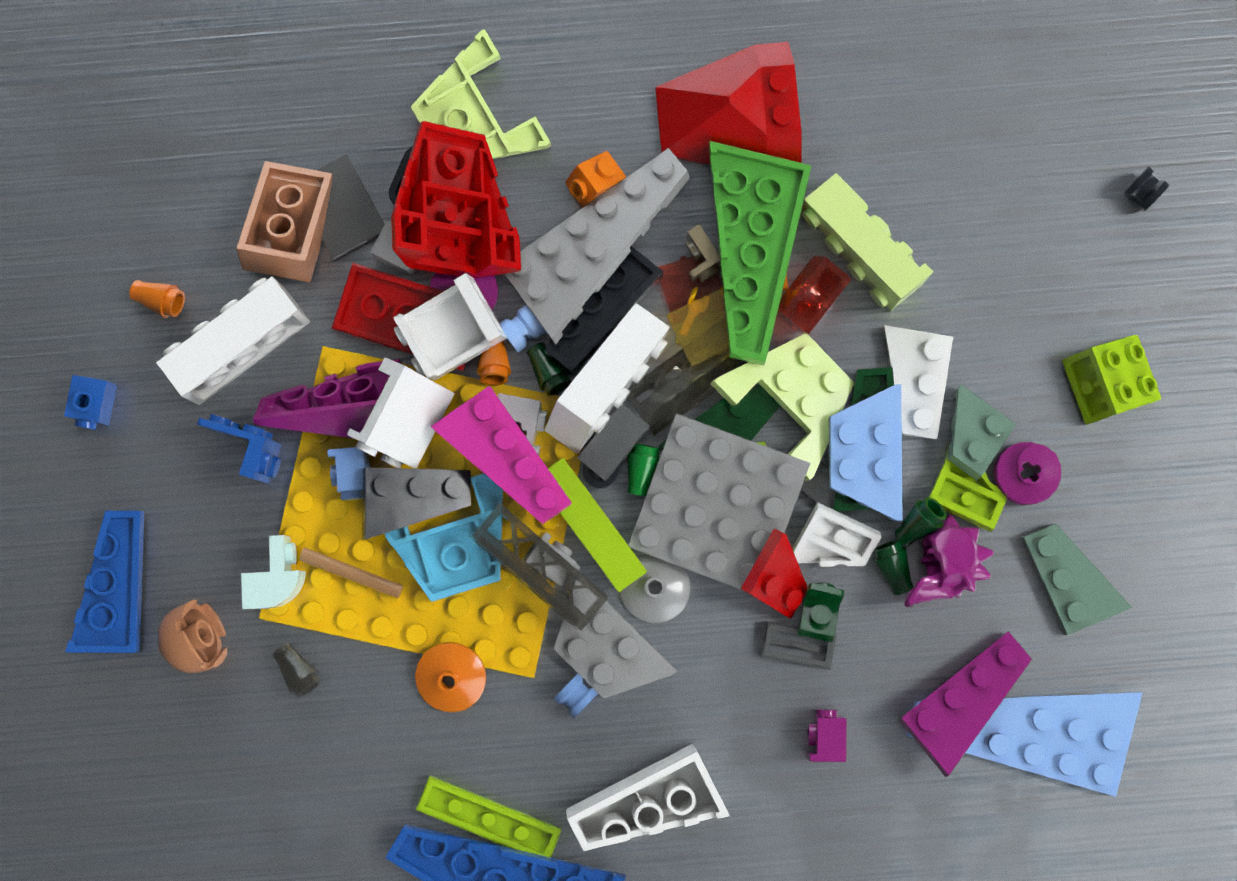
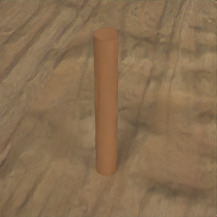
M304 547L300 554L299 561L395 598H399L403 590V585L308 548Z

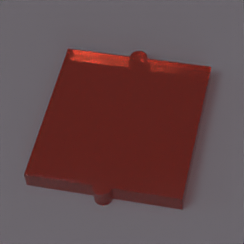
M681 256L679 261L659 266L664 271L660 282L674 325L684 323L689 311L688 300L691 291L695 287H698L695 295L698 301H705L709 292L711 293L708 309L698 314L697 318L702 321L707 315L725 310L724 297L720 296L722 285L718 273L701 283L699 278L693 282L688 278V273L703 263L701 259L695 262L692 257L686 258V256Z

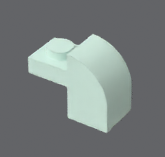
M269 536L270 572L241 573L242 609L281 607L291 602L301 591L306 571H291V564H296L297 551L295 543H291L290 536Z

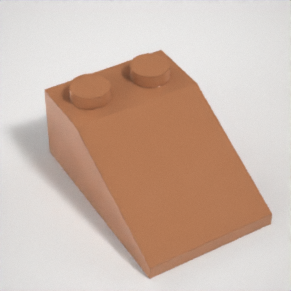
M268 161L264 162L236 248L243 270L311 282L320 252L333 180L332 173Z

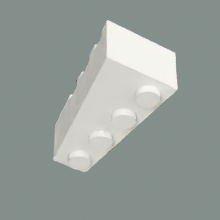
M635 303L556 401L544 431L579 455L595 432L599 434L611 417L608 414L614 406L618 409L630 393L628 388L634 381L638 384L649 369V366L646 364L650 358L653 357L657 360L668 345L664 338L670 327Z
M694 744L669 755L566 809L567 820L583 851L628 841L630 838L662 833L663 830L683 825L687 827L699 824L700 821L712 818L720 819L730 816Z

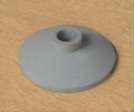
M649 554L637 557L648 572L620 592L625 607L633 616L648 623H662L671 620L684 609L689 599L690 581L686 570L683 567ZM650 582H660L662 591L656 595L651 594L648 590Z

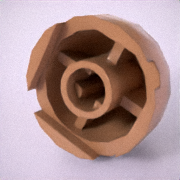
M198 600L188 601L166 614L159 626V652L173 668L180 672L201 673L222 664L227 655V647L222 649V642L220 640V637H225L226 633L219 616L208 604L198 605L196 603Z

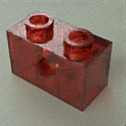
M813 256L781 297L777 316L796 332L809 335L852 278L827 257Z

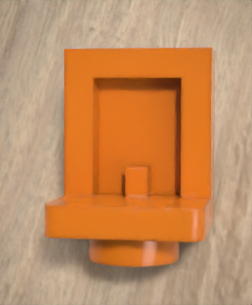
M605 151L578 164L565 181V184L571 195L583 208L627 177L609 152Z

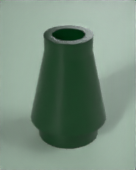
M540 342L529 348L526 354L531 361L539 389L545 391L547 396H553L564 391L571 384L570 374L545 354L547 346L544 342Z
M931 497L917 500L900 527L895 530L896 538L901 544L909 547L915 541L943 526V521L947 517L945 509L937 500Z
M899 540L889 541L877 546L873 551L875 555L873 561L892 588L894 595H901L913 589L906 547H902Z

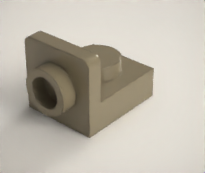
M700 224L687 231L686 238L689 242L685 244L694 261H702V264L688 273L691 283L697 279L701 283L709 280L719 272L717 267L720 265L719 253Z

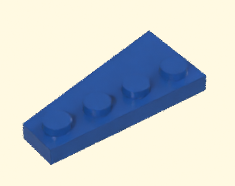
M105 511L93 552L95 557L90 574H87L83 587L85 592L80 608L77 609L74 619L76 624L72 638L68 640L65 653H140L144 511Z

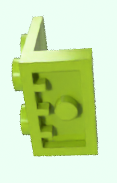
M1138 335L1091 347L1062 360L1086 425L1161 400L1157 382L1152 374L1145 350L1141 345Z

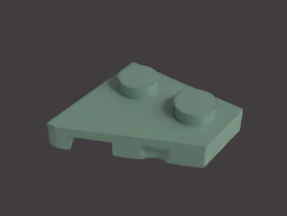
M961 384L954 392L953 399L956 400L955 416L951 419L950 432L952 433V442L949 444L948 460L977 481L984 474L1016 424Z

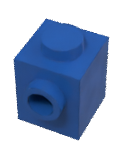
M72 375L64 416L76 420L74 426L96 430L97 424L109 426L117 385L105 380Z

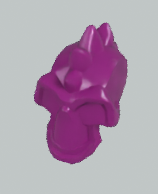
M947 515L941 528L925 536L922 541L924 558H921L920 562L925 564L927 577L920 579L915 587L909 591L904 603L905 607H912L913 604L938 599L960 598L963 590L975 591L976 581L991 578L990 573L982 563L992 557L994 552L989 548L976 544L979 535L978 527H960L952 515Z

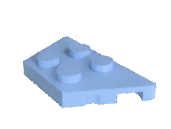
M901 384L889 387L829 417V488L843 496L856 500L857 503L869 509L872 508L895 522L902 521Z

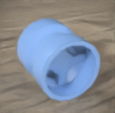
M526 304L517 310L516 316L513 317L514 319H505L499 323L507 340L517 353L526 348L527 340L532 338L538 339L546 333Z

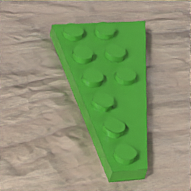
M710 141L709 156L729 357L764 366L812 165Z

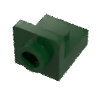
M826 582L809 583L803 599L797 635L832 643L835 638L839 608L844 597V590L838 589Z

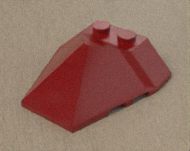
M789 42L752 45L655 87L661 153L669 148L677 159L704 165V163L710 165L709 142L712 141L802 163V130L796 71Z
M422 121L419 124L391 214L392 250L408 268L458 277L466 273L473 278L508 274L521 270L520 237L517 228L511 227L506 208L509 205L506 196L501 197L495 180L499 175L485 135L427 121Z

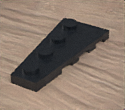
M630 246L631 252L598 292L592 293L582 306L583 311L577 319H571L562 330L563 336L556 345L550 339L545 349V354L571 376L614 331L634 304H639L663 278L664 271L632 246Z

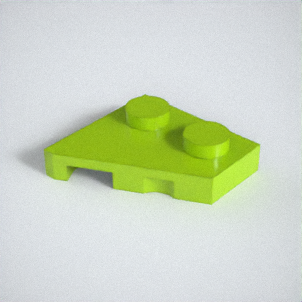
M948 453L928 496L937 500L946 512L988 532L994 530L1007 500L1002 491L989 481L986 472L976 481L948 460Z

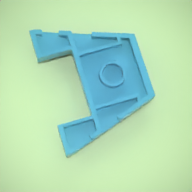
M484 473L470 477L481 511L480 514L411 535L408 526L384 533L431 602L501 581L503 489Z

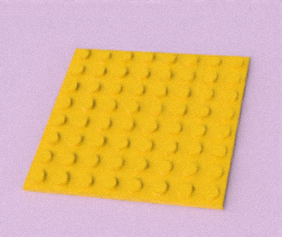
M322 346L313 387L325 382L324 377L336 373L339 379L357 373V366L380 362L384 359ZM402 363V365L417 372L413 365ZM447 373L436 381L430 379L455 393L442 418L490 386L483 384L480 379L453 373ZM505 384L490 386L497 397L498 393L541 401L542 410L547 411L545 427L556 401L560 397L557 395L547 396L543 392ZM436 431L416 468L471 470V477L483 474L479 468ZM537 431L535 445L540 446L539 457L546 467L549 468L564 458L578 477L581 461L577 458L579 455L547 432ZM302 432L279 535L290 536L291 543H295L297 559L296 564H291V571H306L305 581L301 591L291 602L277 608L261 609L259 619L424 654L437 644L446 642L460 643L472 649L480 657L485 668L534 678L554 584L521 561L541 532H547L552 536L548 541L551 545L555 540L564 544L568 523L559 513L545 524H542L503 490L501 581L431 602L406 567L402 558L389 543L385 534L362 540L363 492L362 499L341 500V494L337 492V486H332L330 467L336 464L334 459L328 457L327 450L352 448L356 446L358 440ZM377 451L375 457L369 454L370 468L396 467L382 461L381 458L384 453ZM404 463L401 468L414 469ZM472 482L471 506L409 525L411 535L480 514L481 511ZM304 547L399 583L403 585V590L400 597L395 598L299 561L300 554Z

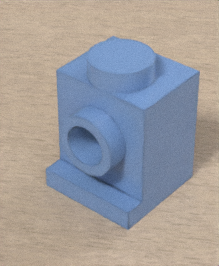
M356 447L328 449V457L334 459L336 464L330 467L332 486H337V492H340L341 500L362 499L363 468H370L369 454Z

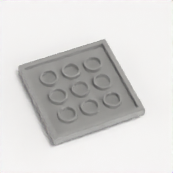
M676 414L628 546L741 589L773 529L785 533L811 463Z

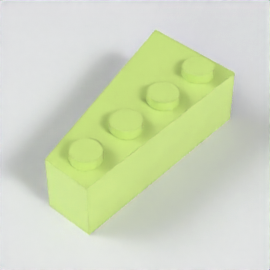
M837 173L804 199L802 216L813 229L818 227L826 236L824 241L828 248L835 255L840 253L849 263L847 265L849 272L856 280L861 281L863 279L871 288L870 296L881 308L886 306L891 312L921 287L934 272L926 263L919 267L914 262L911 255L913 250L904 241L901 243L898 241L894 242L890 238L889 226L876 215L870 217L866 213L868 210L867 204Z

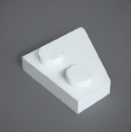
M817 502L792 549L798 563H819L820 567H832L838 564L865 566L882 536L880 531Z

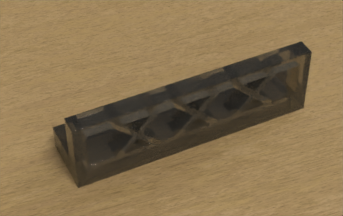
M726 317L645 375L638 384L635 383L628 388L630 393L626 400L640 415L641 419L650 425L649 431L654 436L672 424L676 414L684 415L717 391L710 384L714 379L748 363L747 361L729 357L728 338H722L723 334L727 332ZM702 349H710L709 353L703 358L694 359L695 354ZM682 369L681 373L674 379H666L667 375L673 370ZM646 390H653L652 395L641 403L636 399Z
M501 503L468 536L577 630L582 631L609 598ZM500 514L511 523L512 539L498 540L487 531ZM517 529L527 538H518ZM532 541L537 545L540 562H523L519 558L518 542ZM504 543H513V552ZM544 552L554 561L545 562ZM560 565L566 570L567 586L552 587L546 581L545 566ZM540 566L541 576L530 567ZM572 577L582 585H572ZM586 588L597 597L585 613L574 606L573 589ZM567 590L568 599L558 591Z

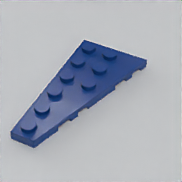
M407 824L402 828L385 859L422 881H624L626 878V874Z

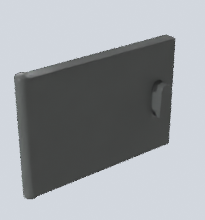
M347 154L317 170L334 173L322 240L330 253L332 261L378 238L385 225Z

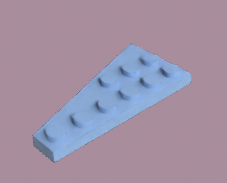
M1143 692L1004 698L965 753L1116 797ZM915 701L913 708L917 706L921 701ZM906 731V736L912 737L911 734L908 731Z

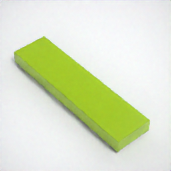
M562 458L549 467V471L572 502V505L560 512V514L618 593L648 572L566 460Z
M431 775L427 780L416 808L419 812L508 848L547 857L552 856L562 830L558 826Z

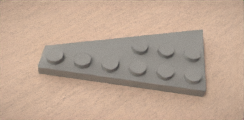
M669 148L520 251L521 270L504 274L555 345L563 336L562 330L571 319L576 320L583 311L582 306L592 293L598 292L631 252L630 246L638 236H644L651 227L649 223L660 209H665L690 179L687 169Z

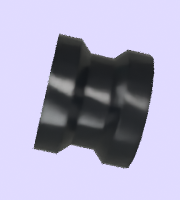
M1147 167L1124 193L1129 197L1138 199L1140 207L1145 211L1170 185L1165 180L1159 181L1154 176V170Z

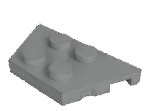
M580 575L576 578L553 649L600 696L606 699L669 677L677 672Z

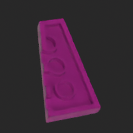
M1008 631L899 719L945 777L949 776L1032 658Z

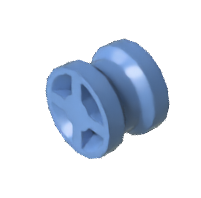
M578 673L553 699L558 704H564L568 708V714L574 719L593 700L598 692L594 688H588L583 683V677Z

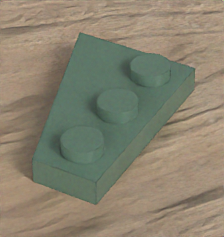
M1056 523L1021 537L1064 635H1070L1133 608Z

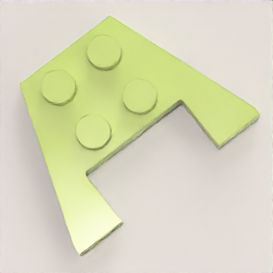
M485 29L475 36V40L465 51L462 50L455 58V62L445 73L439 75L411 105V109L419 123L427 121L485 135L493 159L551 147V142L536 116L503 133L473 82L471 75L501 59Z
M805 333L769 351L764 366L748 362L714 379L710 384L734 406L758 382L806 431V435L788 454L811 463L805 477V481H808L815 475L829 443V417L843 410L854 382Z

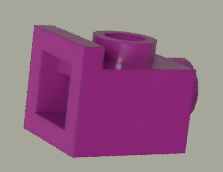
M816 709L814 724H808L807 732L808 745L814 746V751H807V759L813 762H846L847 718L837 716V710Z

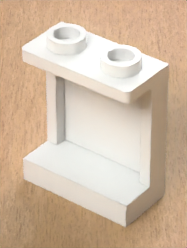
M466 273L453 280L456 285L405 315L399 313L393 317L398 325L394 328L398 339L404 346L409 345L415 356L411 358L414 368L422 376L426 375L428 379L436 381L507 339L474 278Z
M385 357L378 370L390 377L363 430L359 433L350 428L347 435L358 440L356 448L374 457L377 451L384 453L381 460L396 468H401L404 463L416 469L435 433L431 426L442 419L455 393L412 369Z

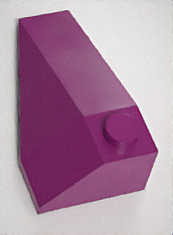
M400 359L393 360L397 363L402 364ZM383 361L366 363L356 367L357 373L339 379L335 373L324 377L325 382L308 389L305 385H298L261 397L252 420L258 426L352 438L347 435L349 429L351 428L359 433L363 430L390 376L378 370Z

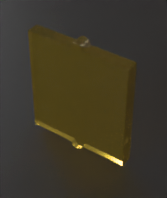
M722 289L666 315L676 335L675 343L681 345L691 367L729 350Z

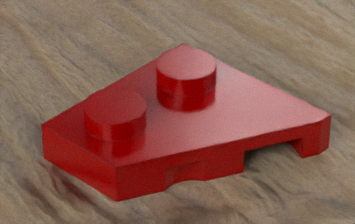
M773 529L744 581L741 590L778 613L792 619L808 587L787 535L777 529Z

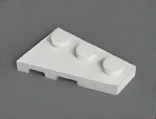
M884 325L882 329L887 345L889 367H893L894 385L901 384L902 435L935 441L938 438L953 337Z

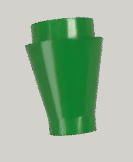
M637 443L628 453V493L641 496L647 495L660 459L659 447Z

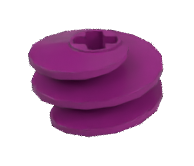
M1019 442L1004 449L996 459L993 469L994 482L1012 503L1020 505L1037 504L1048 499L1057 490L1061 480V464L1056 453L1047 446L1033 442ZM1031 468L1033 475L1023 479L1020 472Z

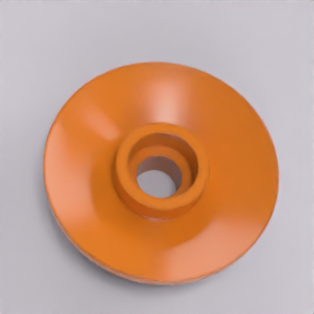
M446 642L437 644L424 653L416 668L415 681L420 695L430 706L444 712H459L471 707L482 695L486 684V671L482 660L472 649L460 643ZM451 676L455 684L453 686L445 685L443 677Z

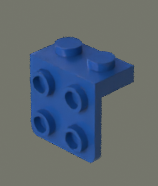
M210 414L209 420L198 419L197 425L249 442L239 475L266 484L270 483L271 477L275 478L281 464V458L278 457L282 444L272 440V433L248 424H244L243 430H240V424Z

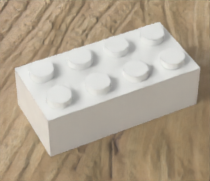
M271 276L269 279L262 278L256 281L249 288V294L239 301L235 299L228 302L221 308V314L211 322L204 321L191 331L192 336L183 343H174L162 353L163 358L156 363L181 397L198 405L202 404L311 322L289 292L274 277Z

